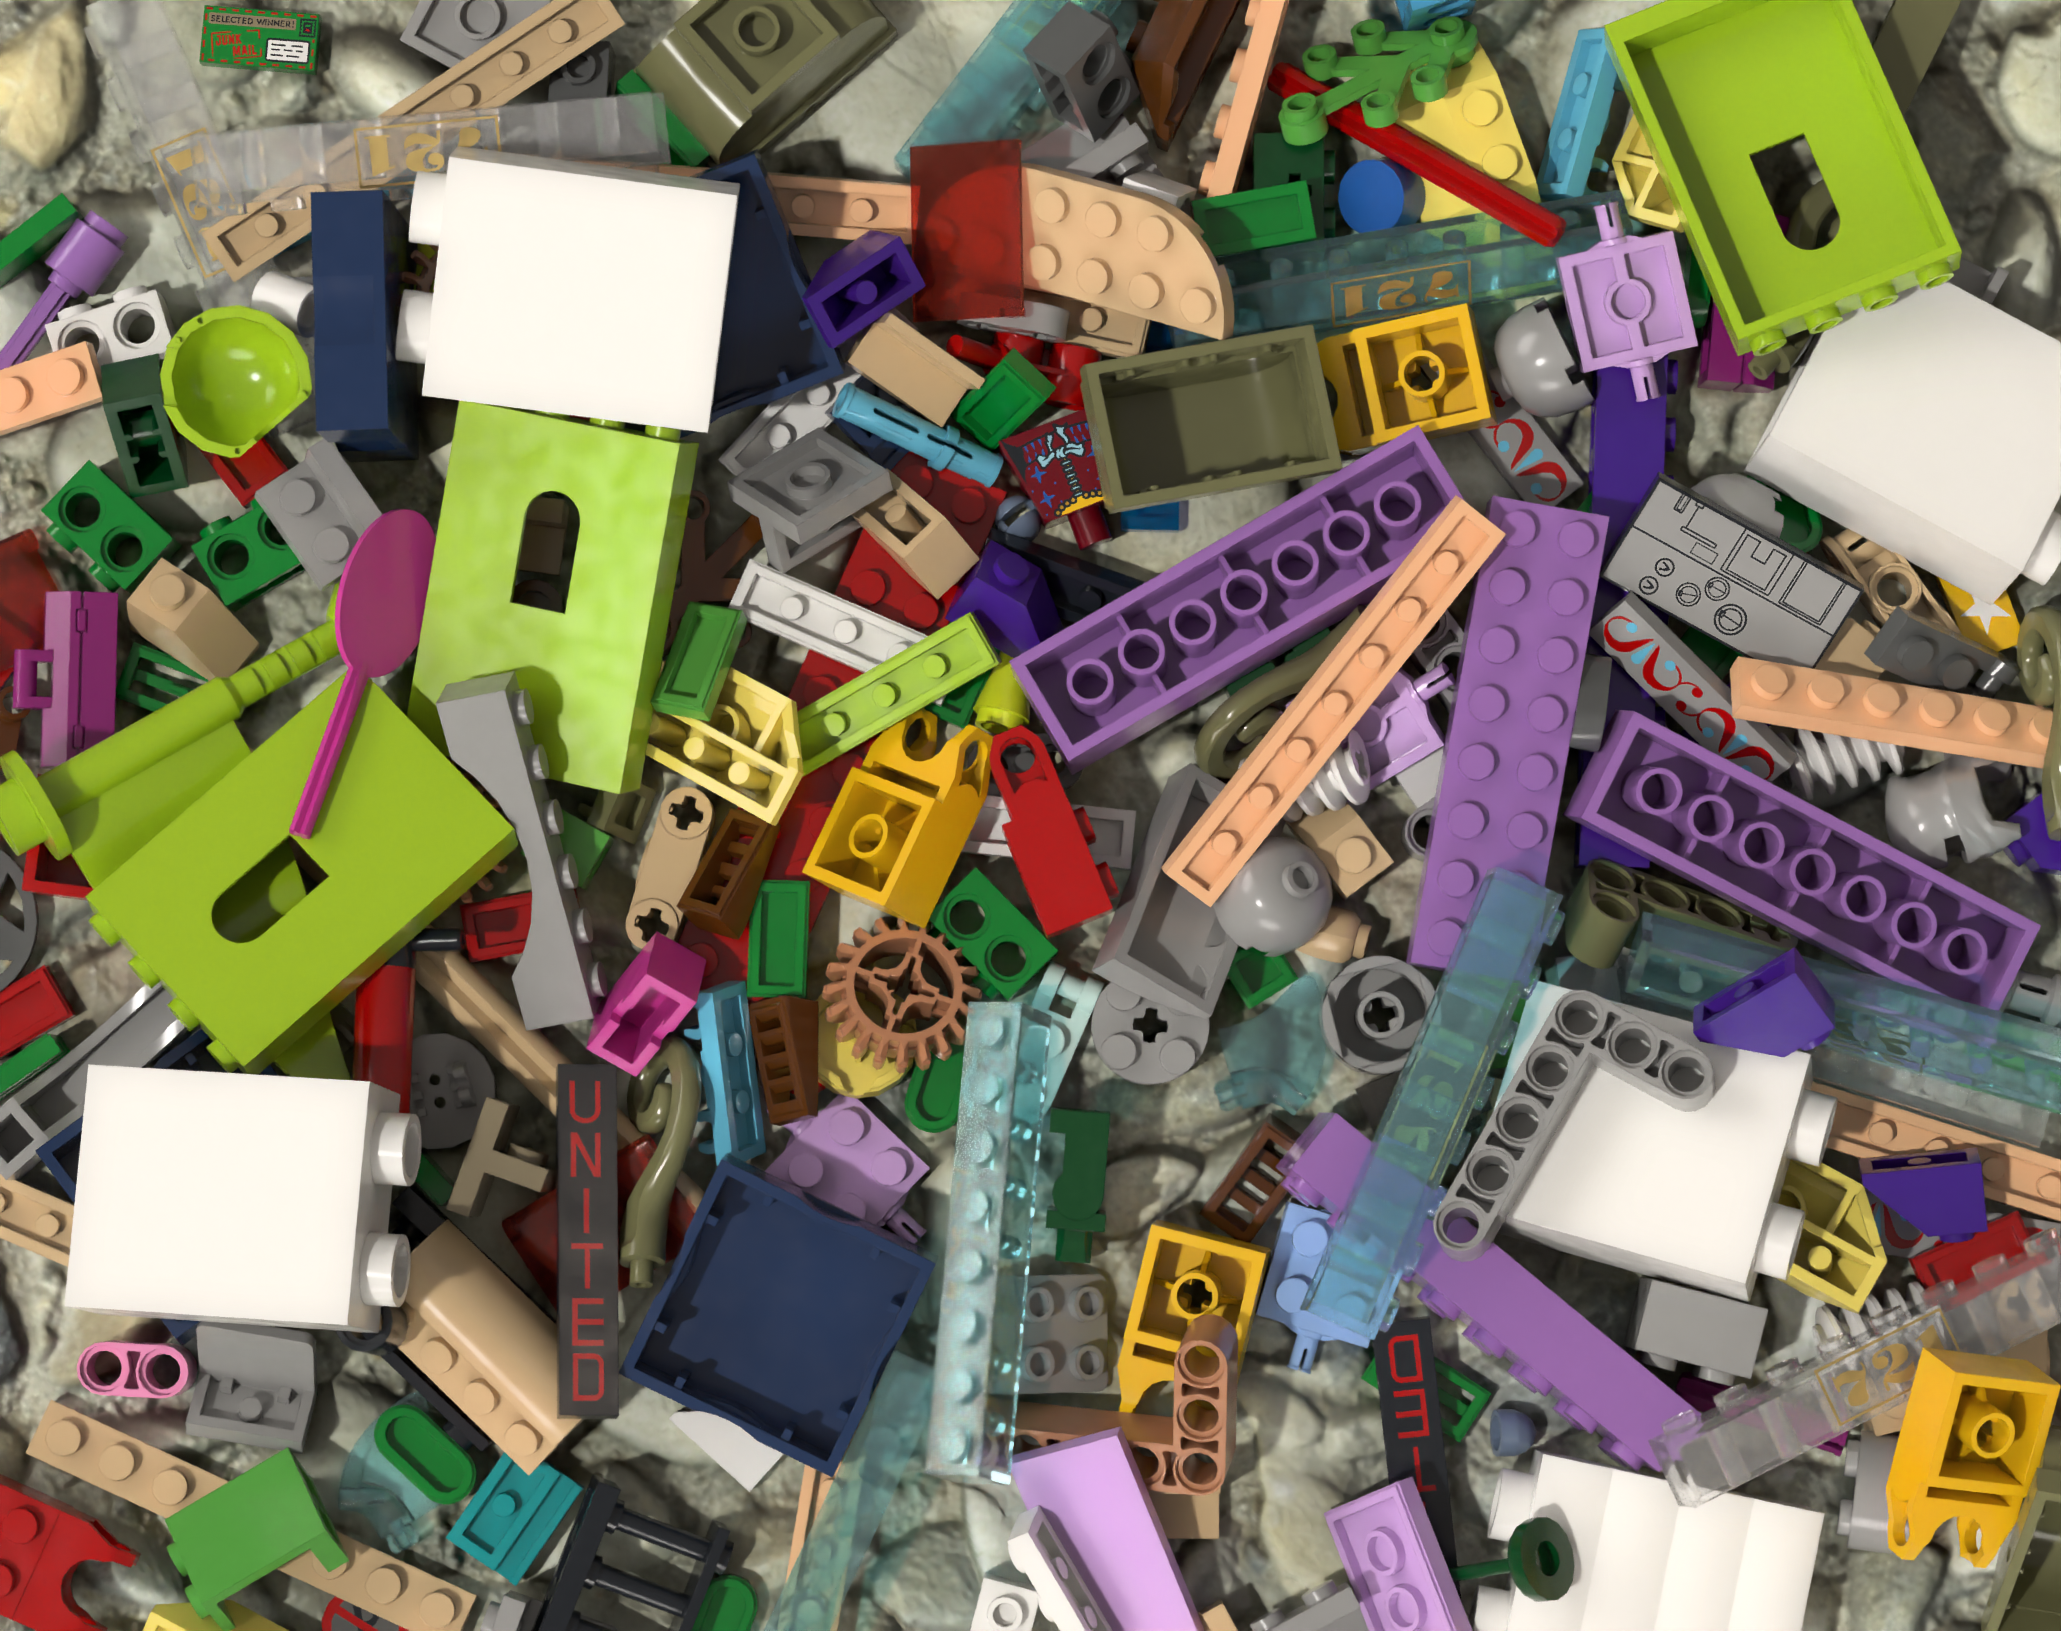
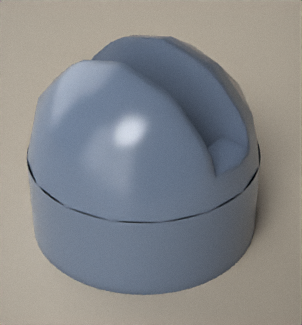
M1014 495L1006 498L999 505L995 518L996 529L1029 541H1033L1041 530V518L1028 497ZM1023 507L1029 510L1016 519L1009 527L1005 524L1004 521Z
M1493 1410L1490 1420V1442L1493 1454L1496 1457H1510L1525 1453L1535 1440L1536 1430L1533 1421L1526 1414L1518 1410Z

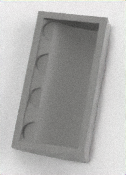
M1190 763L1168 777L1092 972L1146 999L1207 1019L1212 1016L1238 945L1221 927L1213 905L1210 908L1166 875L1161 869L1162 865L1226 786L1225 783ZM1281 818L1280 823L1272 829L1268 836H1281L1286 823L1283 818Z

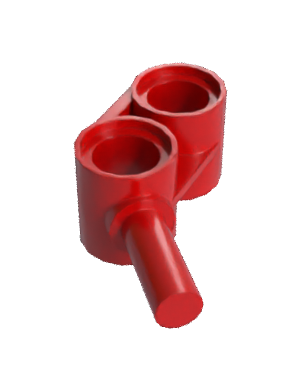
M1008 332L994 333L991 346L957 334L950 337L947 342V353L956 359L982 367L985 374L1014 347L1057 387L1043 403L1072 411L1085 409L1080 388L1082 382L1080 368L1085 364L1100 362L1102 359L1101 352L1087 347L1053 343L1050 350L1045 349V342L1042 340Z

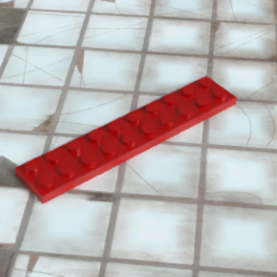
M909 451L890 471L941 513L979 557L987 537L995 524L997 509L1006 499L1007 492L993 485L987 488L984 484L972 478L970 480L946 468L937 471L928 466V459ZM863 529L834 595L929 636L949 624L950 621L945 619L957 588L966 573L937 600ZM809 650L788 698L796 702L798 712L864 673ZM883 731L802 777L778 821L781 827L763 880L811 882L809 937L831 888L802 873V870L851 768H861L871 745ZM738 807V810H742V811L748 812V811L744 810L743 808ZM740 834L738 842L750 845L753 837ZM732 857L730 864L738 866L741 859ZM725 880L722 887H726L729 881ZM750 918L739 940L702 930L696 927L689 919L687 920L678 944L706 959L700 991L726 981H745L747 991ZM747 997L748 1007L752 1003L770 998Z

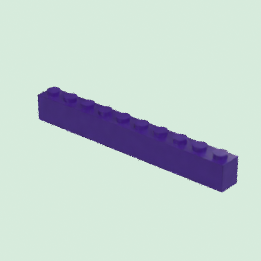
M1668 354L1657 362H1653L1657 385L1661 397L1655 399L1648 397L1646 401L1636 402L1630 368L1611 366L1592 371L1591 394L1595 402L1591 403L1588 495L1592 491V504L1589 507V513L1610 516L1602 563L1657 473L1664 474L1665 452H1674L1676 418L1666 417L1667 394L1675 395L1677 391L1678 360L1668 359ZM1666 475L1674 480L1673 475ZM1599 576L1591 626L1629 592ZM1641 600L1666 626L1668 625L1669 614ZM1589 635L1586 653L1611 657ZM1612 658L1603 734L1615 710L1635 711L1665 727V709L1663 707H1656V701ZM1578 749L1577 786L1594 752ZM1575 822L1574 868H1586L1588 862L1593 859L1609 860L1638 871L1650 868V860Z

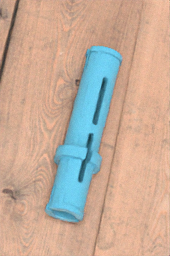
M850 382L843 386L835 401L832 416L848 421L886 441H890L928 459V466L937 471H941L944 468L949 469L970 480L972 478L984 484L987 488L993 485L999 475L1003 464V455L991 452L960 437V431L955 427L945 425L941 428L899 406H895L855 387Z

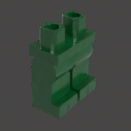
M1051 1107L1049 1132L1065 1134L1063 1171L1055 1179L1052 1189L1055 1207L1047 1206L1046 1228L1057 1229L1055 1261L1090 1264L1093 1232H1105L1106 1211L1099 1210L1104 1198L1110 1111Z

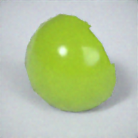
M241 305L210 308L183 323L166 346L167 349L160 372L164 399L163 407L177 431L203 451L229 458L242 456L311 394L312 383L309 361L303 348L289 328L269 313Z

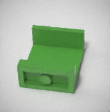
M288 1447L165 1519L174 1540L173 1543L167 1546V1551L181 1575L184 1577L189 1575L192 1584L185 1588V1593L192 1607L201 1619L210 1615L223 1631H231L236 1628L224 1599L310 1549L328 1572L349 1561L311 1476Z

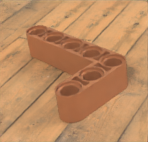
M1213 1314L1201 1315L1193 1319L1188 1325L1174 1361L1173 1417L974 1397L960 1402L954 1410L941 1437L940 1447L942 1455L949 1464L960 1470L1013 1476L1008 1465L1012 1455L1121 1426L1147 1490L1197 1496L1214 1493L1224 1483L1236 1449L1237 1332L1229 1321ZM1195 1346L1209 1347L1215 1351L1217 1357L1205 1356ZM1194 1400L1208 1401L1214 1405L1216 1410L1203 1409ZM963 1429L975 1431L982 1439L968 1436ZM1020 1435L1031 1436L1040 1445L1029 1444ZM1135 1447L1147 1448L1156 1457L1144 1456ZM1202 1453L1208 1455L1215 1463L1202 1462L1194 1454Z

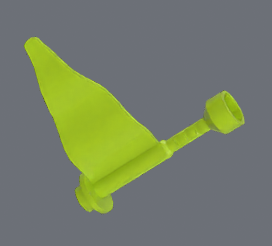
M340 581L333 586L326 613L327 622L229 677L213 678L37 778L15 750L0 757V765L7 781L0 784V832L14 853L20 856L37 845L44 843L57 860H61L71 854L94 890L251 754L249 747L234 722L241 717L246 707L340 655L335 634V607ZM288 839L283 841L222 894L215 903L212 913L213 925L223 938L236 943L253 941L307 896ZM330 1012L273 1061L289 1077L351 1080Z

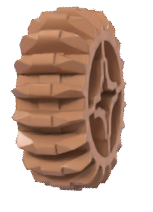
M880 917L874 922V937L859 927L853 932L852 939L855 946L840 943L837 947L836 956L840 962H830L828 964L825 975L833 982L824 985L822 991V998L834 1003L826 1009L825 1017L828 1022H844L836 1031L835 1038L838 1042H847L853 1038L857 1039L852 1049V1056L855 1059L864 1056L869 1049L875 1053L873 1067L876 1070L884 1066L886 1057L895 1058L896 1071L899 1074L904 1073L907 1069L909 1058L914 1057L917 1066L924 1071L930 1067V1051L937 1058L946 1061L952 1053L949 1042L962 1046L967 1041L968 1033L964 1026H974L979 1015L971 1006L980 1002L982 991L970 985L973 983L972 979L977 977L979 972L976 966H960L966 960V957L961 953L963 947L954 948L949 951L944 946L949 941L945 937L946 933L942 934L940 932L936 939L928 935L931 929L930 921H928L925 929L919 927L918 931L908 930L909 922L898 918L896 929L890 931L887 923ZM905 956L902 963L892 969H881L878 967H874L872 971L865 969L868 965L881 958ZM922 962L932 967L941 977L947 989L948 997L940 995V988L930 985L922 977ZM910 974L911 978L908 989L911 992L905 1002L901 1003L898 1013L894 1015L893 1010L896 999L893 996L898 991L899 986H903L906 975ZM855 991L865 994V1000L877 1005L882 1011L883 1023L881 1027L872 1022L862 1011ZM931 1017L940 1019L936 1024L925 1030L915 1033H899L902 1025L908 1020L922 1019L930 1021Z

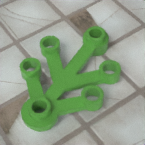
M1449 16L1434 21L1427 30L1386 32L1382 21L1368 19L1357 23L1351 29L1355 52L1362 56L1337 57L1336 49L1327 44L1310 47L1302 55L1305 73L1308 77L1315 81H1325L1332 77L1354 78L1317 97L1310 93H1297L1286 98L1278 115L1284 140L1289 144L1297 146L1319 141L1328 132L1329 125L1326 115L1364 95L1366 96L1361 101V108L1365 124L1372 128H1383L1393 124L1399 118L1398 103L1409 75L1414 69L1416 70L1411 74L1410 81L1415 99L1421 102H1433L1443 98L1448 93L1447 78L1451 68L1460 67L1468 63L1475 55V46L1479 39L1475 25L1458 17ZM1382 51H1404L1398 55L1372 56Z

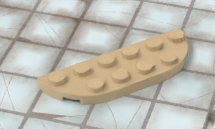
M1009 163L980 170L957 182L936 203L923 227L916 253L918 255L1219 340L1233 337L1234 301L1231 284L1224 264L1218 266L1210 248L1201 237L1205 232L1182 210L1161 198L1043 165Z

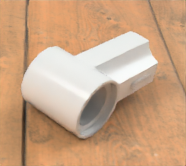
M274 270L267 272L255 286L251 308L269 313L294 334L305 338L313 337V276L291 277Z

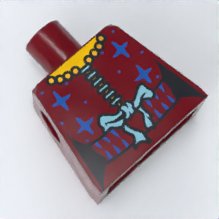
M1085 409L999 441V450L1001 455H1003L1005 463L1025 496L1031 499L1045 529L1069 521L1080 551L1096 547L1112 539L1102 512V508H1105Z

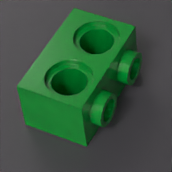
M90 460L41 509L53 522L46 531L69 553L72 554L80 547L92 558L95 563L88 571L112 593H115L122 587L132 594L161 557L169 561L182 547L168 531ZM85 499H97L100 504V515L96 522L88 527H78L74 521L76 506ZM127 538H139L142 544L140 559L132 566H119L115 556L118 545Z
M255 498L250 502L252 511L235 521H232L230 516L214 521L200 531L199 534L202 540L191 546L225 606L233 612L238 611L306 571L288 544L278 545L273 542L271 536L273 523ZM235 545L245 546L249 553V561L245 569L237 574H225L221 566L224 552Z
M976 867L935 906L929 918L934 927L928 935L936 939L940 932L942 934L946 933L945 937L949 941L944 946L949 951L954 948L963 947L961 953L973 966H976L979 972L978 976L972 979L973 983L991 1001L1000 993L1009 1002L1058 954V950ZM973 902L983 909L985 920L983 926L977 932L961 934L952 927L951 914L960 903ZM1002 944H1016L1026 955L1024 968L1014 976H1003L997 973L992 966L993 952Z

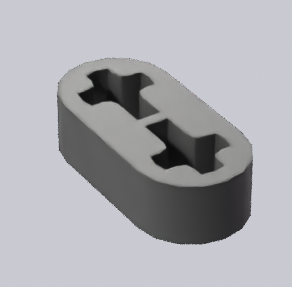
M1591 653L1585 654L1569 748L1596 753L1599 751L1606 720L1612 664L1611 657Z

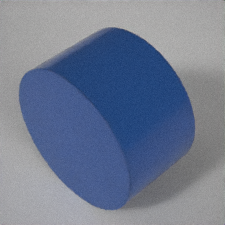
M1390 158L1364 160L1354 164L1343 176L1338 192L1339 208L1344 220L1358 233L1369 236L1401 233L1411 228L1419 220L1423 212L1426 197L1421 176Z

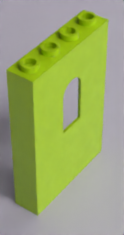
M1666 0L1604 25L1605 46L1737 356L1750 351L1753 352L1754 356L1771 353L1787 343L1786 337L1806 329H1808L1810 334L1824 332L1838 325L1843 320L1841 315L1864 307L1866 312L1882 309L1898 299L1897 293L1917 285L1922 290L1937 287L1949 281L1954 276L1953 271L1959 269L1962 250L1852 0ZM1801 135L1805 136L1840 220L1839 230L1835 238L1828 245L1815 250L1800 249L1792 245L1785 238L1750 158L1751 155Z
M459 400L407 717L444 756L450 757L436 702L446 684L515 671L519 688H526L531 696L534 722L529 725L534 744H542L545 749L549 765L548 779L617 794L640 790L654 709L651 699L659 680L699 448L698 442L680 439L681 429L646 425L645 432L625 428L626 422L590 418L589 421L570 417L567 414ZM548 491H557L568 496L575 503L580 515V527L565 613L512 602L527 512L533 500Z
M347 671L85 896L95 914L88 920L94 930L109 946L113 947L120 941L134 957L127 963L134 973L150 989L159 983L173 997V1000L167 1004V1007L190 1032L199 1025L213 1040L206 1048L228 1073H232L239 1068L243 1074H260L518 846L515 829L370 677L366 683L310 839L290 834L289 828ZM289 836L329 876L266 932L253 941L245 943L231 942L223 938L213 925V908L220 896Z

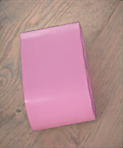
M120 1340L94 1343L83 1351L77 1364L78 1378L83 1387L91 1393L107 1396L142 1398L177 1396L190 1389L195 1382L198 1372L197 1363L192 1353L184 1346L172 1343ZM104 1351L114 1353L121 1362L122 1370L120 1377L112 1384L104 1383L95 1372L96 1359ZM163 1354L172 1356L180 1366L179 1380L170 1388L159 1384L153 1373L154 1363Z

